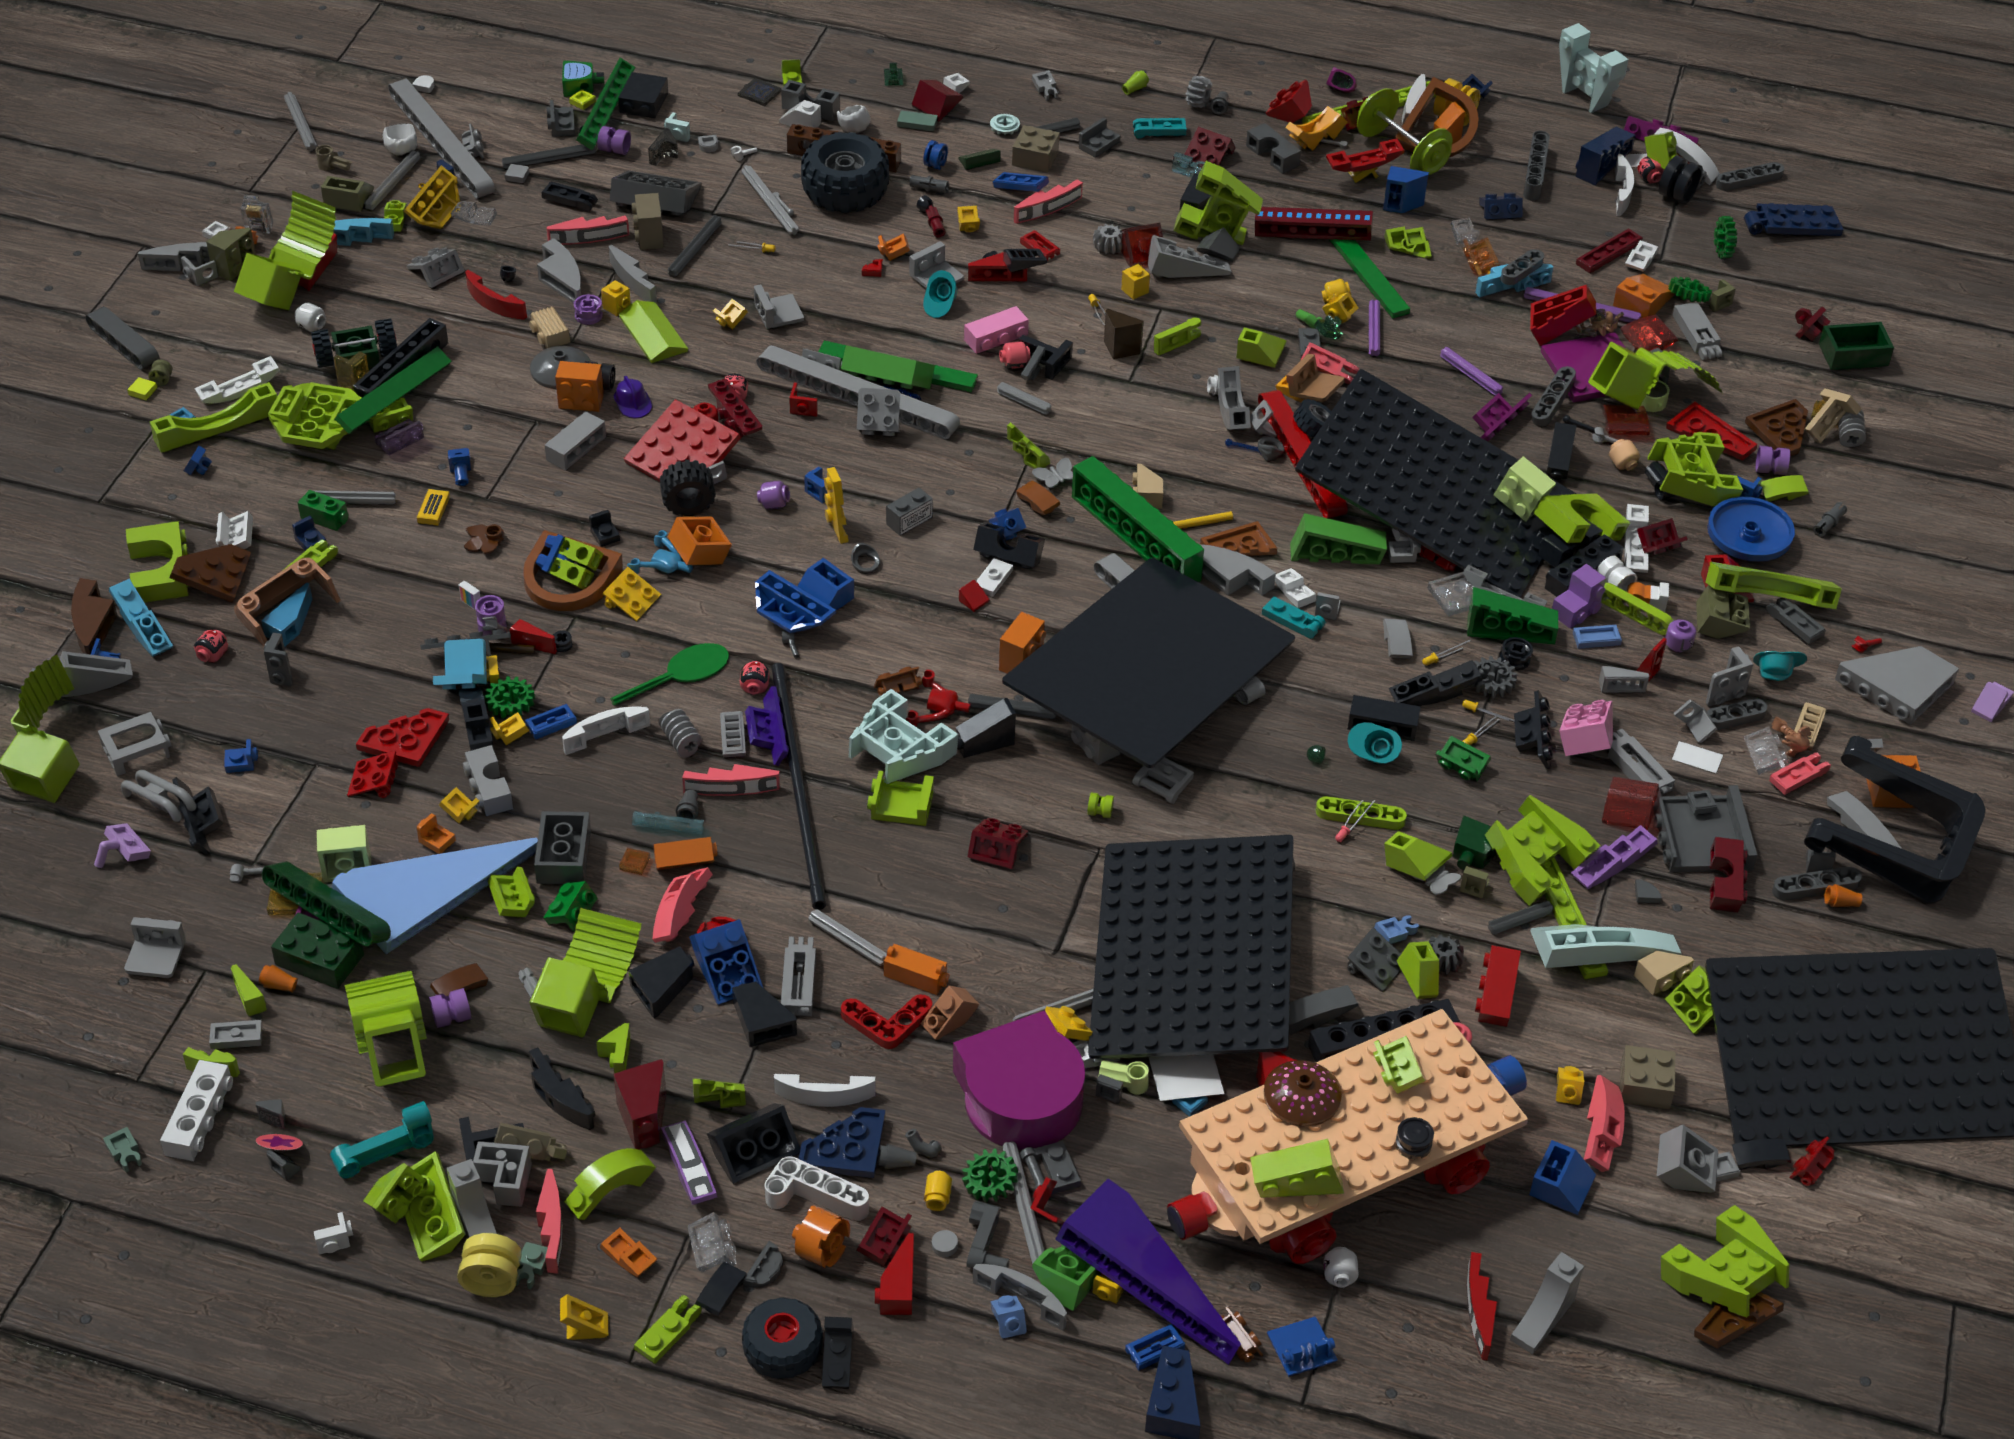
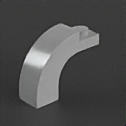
M1239 366L1218 368V399L1226 428L1229 430L1251 428L1249 407L1244 405L1241 393Z

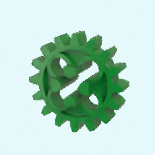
M1721 216L1716 221L1717 228L1714 231V246H1716V253H1718L1720 259L1733 257V253H1735L1734 247L1737 246L1736 235L1738 233L1737 229H1735L1736 223L1733 222V217Z
M1682 277L1671 278L1668 286L1672 293H1676V296H1680V299L1684 301L1690 299V302L1697 301L1701 303L1702 301L1706 303V301L1709 302L1712 290L1709 287L1704 286L1697 279L1692 281L1689 277H1685V279Z
M507 676L505 681L499 678L498 684L491 683V689H486L485 702L488 711L493 710L494 716L500 713L502 719L506 715L511 717L517 712L522 716V711L529 712V706H534V690L531 684L527 685L526 679L520 682L517 676L514 680H510V677Z
M996 1148L990 1154L984 1149L982 1156L975 1153L974 1161H966L968 1168L962 1170L964 1174L962 1180L968 1194H973L975 1200L982 1196L985 1203H987L990 1197H993V1200L997 1202L999 1195L1006 1198L1007 1190L1014 1191L1013 1183L1018 1182L1017 1174L1019 1172L1013 1157H1008L1006 1151L1001 1152L999 1155Z

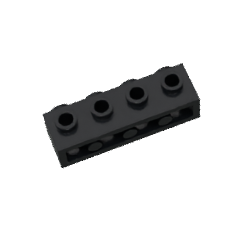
M1605 534L1598 539L1592 540L1588 546L1579 549L1572 557L1566 558L1560 565L1551 568L1547 572L1545 589L1558 597L1569 589L1573 572L1585 564L1597 570L1602 561L1610 556H1616L1621 560L1624 547Z

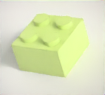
M1523 456L1509 468L1494 496L1524 521H1527L1534 515L1542 497L1550 494L1556 482Z
M365 825L317 830V853L324 883L333 882L337 875L343 872L346 873L351 869L371 866V853Z

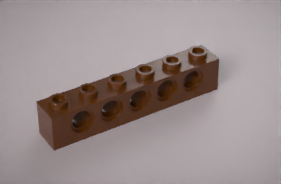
M792 124L787 133V153L803 156L813 141H818L820 137L832 135L838 131ZM870 137L872 141L875 140L881 145L885 155L888 156L889 171L896 173L901 163V143Z

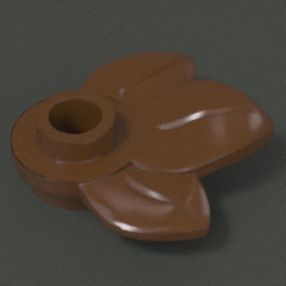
M496 524L470 526L466 528V532L472 538L464 545V548L471 552L481 550L483 554L491 553L496 550L498 543L505 538L504 530Z

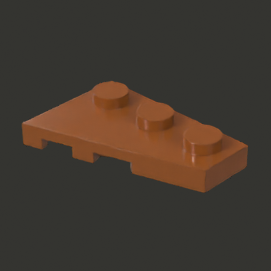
M1258 521L1200 539V544L1225 548L1246 556L1277 554L1276 545Z

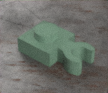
M128 1127L103 1138L115 1162L120 1160L125 1172L129 1171L127 1164L130 1161H136L138 1166L142 1165L141 1157L137 1152L139 1151L138 1145Z
M529 1242L525 1243L521 1252L519 1270H517L516 1286L524 1278L528 1279V1289L534 1286V1274L542 1275L545 1270V1257L548 1247Z

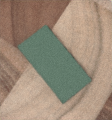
M901 110L897 120V127L933 132L938 115Z

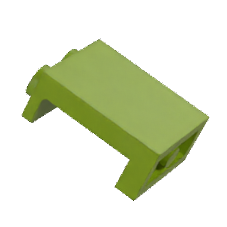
M879 771L877 779L873 778L871 792H874L873 796L869 795L867 809L871 810V819L926 826L934 793V776L925 775L923 784L900 781L886 784L884 771Z

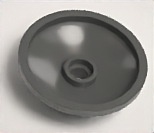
M553 346L541 351L532 359L530 373L534 381L541 386L556 389L555 376L560 361L584 363L591 360L586 353L575 347Z

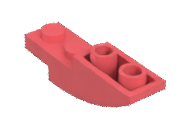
M708 867L691 871L687 875L675 877L670 883L656 914L652 938L655 943L674 940L678 936V931L689 922L690 916L695 911L691 903L696 900L695 896L707 886V881L713 875Z
M1598 1075L1587 1119L1592 1122L1584 1160L1599 1171L1605 1172L1610 1168L1614 1148L1621 1146L1625 1111L1619 1087L1602 1075Z

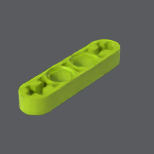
M1605 583V591L1602 595L1601 603L1660 635H1666L1669 624L1674 621L1670 615L1611 583ZM1622 600L1626 601L1629 604V607L1625 606L1622 603ZM1640 610L1646 612L1648 617H1645Z
M1324 796L1317 800L1315 811L1321 819L1346 823L1350 814L1345 813L1343 810H1354L1361 801ZM1362 802L1355 810V813L1352 814L1348 823L1355 824L1371 803ZM1373 803L1357 824L1399 830L1405 826L1407 815L1405 810L1400 807ZM1375 812L1378 814V817H1369L1367 813Z

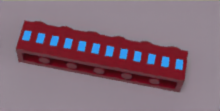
M1261 207L1260 214L1255 215V236L1371 241L1373 211Z

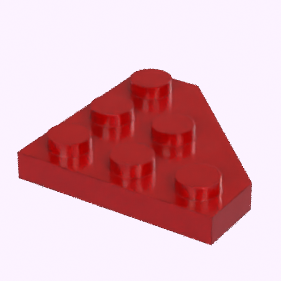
M426 708L420 710V714L409 718L405 715L389 720V724L378 728L375 725L368 727L357 741L356 748L358 751L377 756L396 751L395 759L398 762L420 767L449 722V714Z

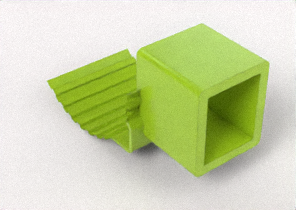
M292 191L291 196L293 200L291 203V216L281 239L272 248L269 258L251 253L246 254L234 292L264 305L290 310L300 278L311 279L313 277L317 264L329 247L328 245L332 240L331 237L334 234L333 230L336 224L335 207Z
M1614 342L1609 343L1588 381L1590 385L1603 394L1636 410L1639 409L1646 395L1650 394L1651 388L1655 387V383L1659 380L1658 377L1664 366L1674 370L1680 368L1688 369L1690 367L1694 369L1693 371L1699 379L1722 393V389L1719 388L1720 385L1715 381L1716 378L1679 353L1676 354L1673 351H1657L1652 353L1644 348H1639L1634 353Z
M58 655L36 666V669L31 671L29 677L24 680L25 684L21 686V693H19V708L11 719V724L17 735L0 759V771L9 787L52 803L57 801L80 766L68 741L46 734L42 730L38 731L37 729L40 727L39 722L43 719V714L48 711L47 708L52 706L55 700H59L62 695H67L75 689Z
M580 908L576 930L565 958L558 960L548 957L529 1002L538 1025L584 1037L598 1001L611 1003L616 988L627 973L631 959L634 956L642 923Z
M412 971L345 985L359 1054L368 1052L375 1085L379 1087L425 1076L426 1071L419 1040L427 1039ZM409 1028L415 1058L378 1067L372 1036Z

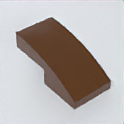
M474 963L441 976L431 983L430 988L436 995L444 994L447 997L454 990L464 988L466 991L484 987L487 985L488 977L478 964Z

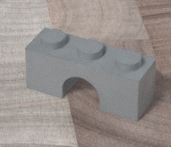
M492 745L465 752L466 762L462 763L465 775H470L471 777L469 784L472 792H477L475 798L479 800L478 808H483L486 816L513 809L511 792L505 777L492 780L500 777L498 760Z

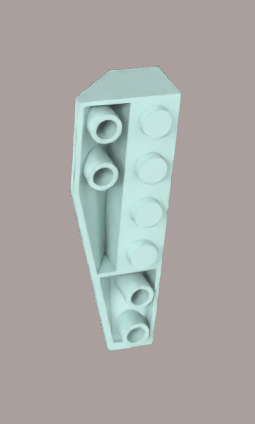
M1579 924L1531 928V934L1545 968L1635 961L1655 951L1677 955L1682 954L1674 935L1652 930L1597 927Z

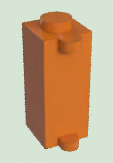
M711 837L654 844L656 870L713 863L714 857L718 856L716 842L712 843Z
M893 944V946H890L884 959L885 977L937 995L940 989L946 987L949 981L950 974L947 973V962L900 945Z

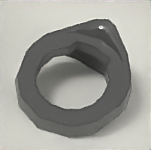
M1265 436L1258 441V450L1266 461L1276 459L1284 452L1283 444L1274 437ZM1264 443H1272V444H1274L1276 447H1274V446H1272V445H1264Z
M858 543L852 550L851 561L856 570L867 574L873 573L878 569L880 559L873 547L865 543ZM867 555L874 560L875 564L871 568H863L858 564V557Z

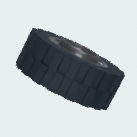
M1307 399L1303 400L1294 412L1293 418L1299 428L1315 438L1332 411L1320 402Z

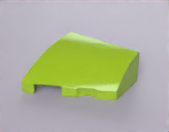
M1404 226L1385 231L1384 238L1389 249L1427 259L1432 257L1423 227L1406 230Z
M1010 422L1007 425V439L1013 442V450L1024 456V464L1033 469L1045 468L1050 464V458L1014 424Z
M693 1079L694 1103L720 1100L721 1108L746 1105L744 1084Z

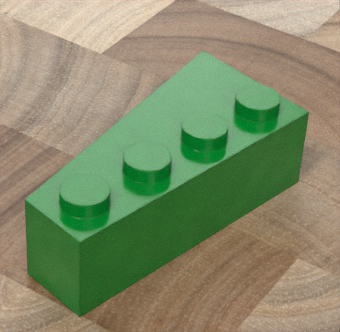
M1473 587L1467 618V636L1501 640L1518 637L1532 643L1555 645L1558 633V610Z

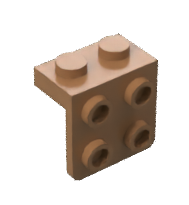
M1307 354L1286 375L1290 396L1316 400L1318 402L1326 401L1345 382L1342 376L1318 372L1316 358L1313 354Z

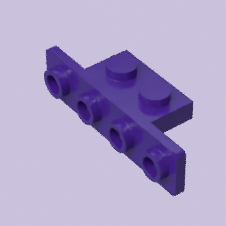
M771 686L763 699L764 709L748 706L745 715L750 745L771 749L773 764L779 766L783 758L787 757L789 748L785 740L786 731L783 728V714L780 711L779 705L780 697L777 694V688Z

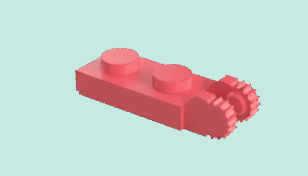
M1310 342L1301 358L1302 360L1307 354L1315 355L1318 371L1344 377V383L1349 385L1353 378L1341 372L1342 368L1353 374H1357L1359 371V367L1346 361L1345 358Z
M1814 753L1771 774L1769 781L1786 795L1818 776L1821 777L1831 768V764L1825 761L1814 766L1821 759L1818 753Z

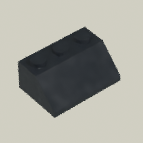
M773 1103L706 1133L716 1159L733 1184L777 1164L784 1157H793L800 1153V1146L785 1106Z

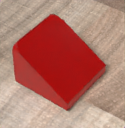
M972 580L959 589V601L973 612L990 601L976 580Z

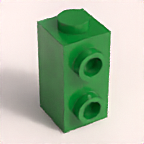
M308 490L298 501L301 519L311 516L315 524L338 531L349 518L346 502Z

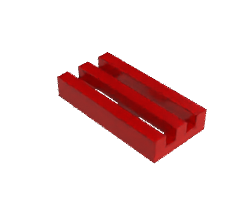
M1035 230L1020 237V243L1027 249H1040L1047 261L1049 258H1054V254L1060 255V248Z

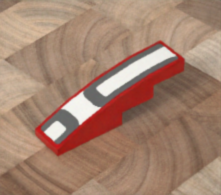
M1471 1252L1466 1287L1468 1314L1473 1337L1482 1360L1487 1361L1491 1348L1497 1301L1486 1299L1489 1277L1479 1276L1482 1254Z

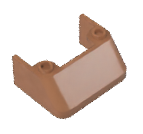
M302 558L241 597L234 607V612L244 626L265 646L267 639L261 626L254 618L301 588L305 583L315 579L336 603L341 600L332 579L313 559Z

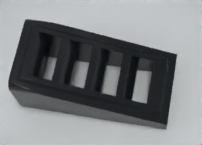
M1004 249L1003 261L1010 272L1047 264V259L1040 249Z

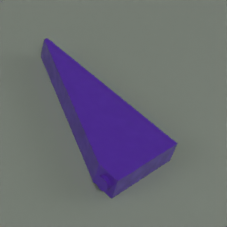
M1108 1178L1064 1222L1055 1240L1229 1365L1241 1343L1132 1196Z

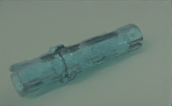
M634 811L632 826L650 827L655 831L666 829L702 835L704 820L661 815L660 812L651 814Z

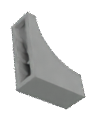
M472 1159L447 1167L450 1190L467 1237L469 1238L481 1233L497 1234L487 1207L481 1179Z
M1563 1252L1557 1256L1547 1269L1542 1285L1530 1308L1511 1334L1510 1340L1531 1354L1536 1351L1574 1303L1584 1265Z

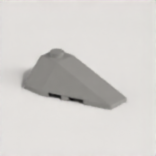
M1155 235L1151 238L1148 266L1150 272L1156 277L1230 275L1232 272L1228 262L1208 254L1200 256L1193 248L1188 247L1185 250L1176 246L1177 242Z

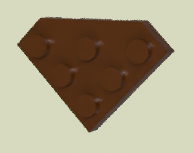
M1793 399L1746 416L1745 424L1769 447H1772L1773 450L1777 448L1790 449L1791 457L1799 454L1808 410L1797 399Z
M228 544L177 557L169 578L233 603L251 552Z

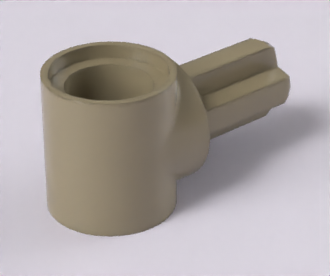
M321 145L316 148L319 169L324 171L335 167L346 171L350 169L351 161L338 157V153L334 152L330 145Z

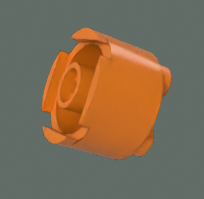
M811 1206L802 1224H797L793 1230L792 1238L795 1239V1254L821 1267H832L840 1259L846 1248L842 1243L845 1236L848 1238L850 1236L849 1221L823 1208Z

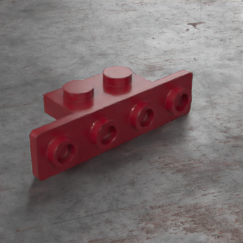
M727 379L708 384V389L717 399L718 420H721L726 427L739 433L740 437L762 430V424Z

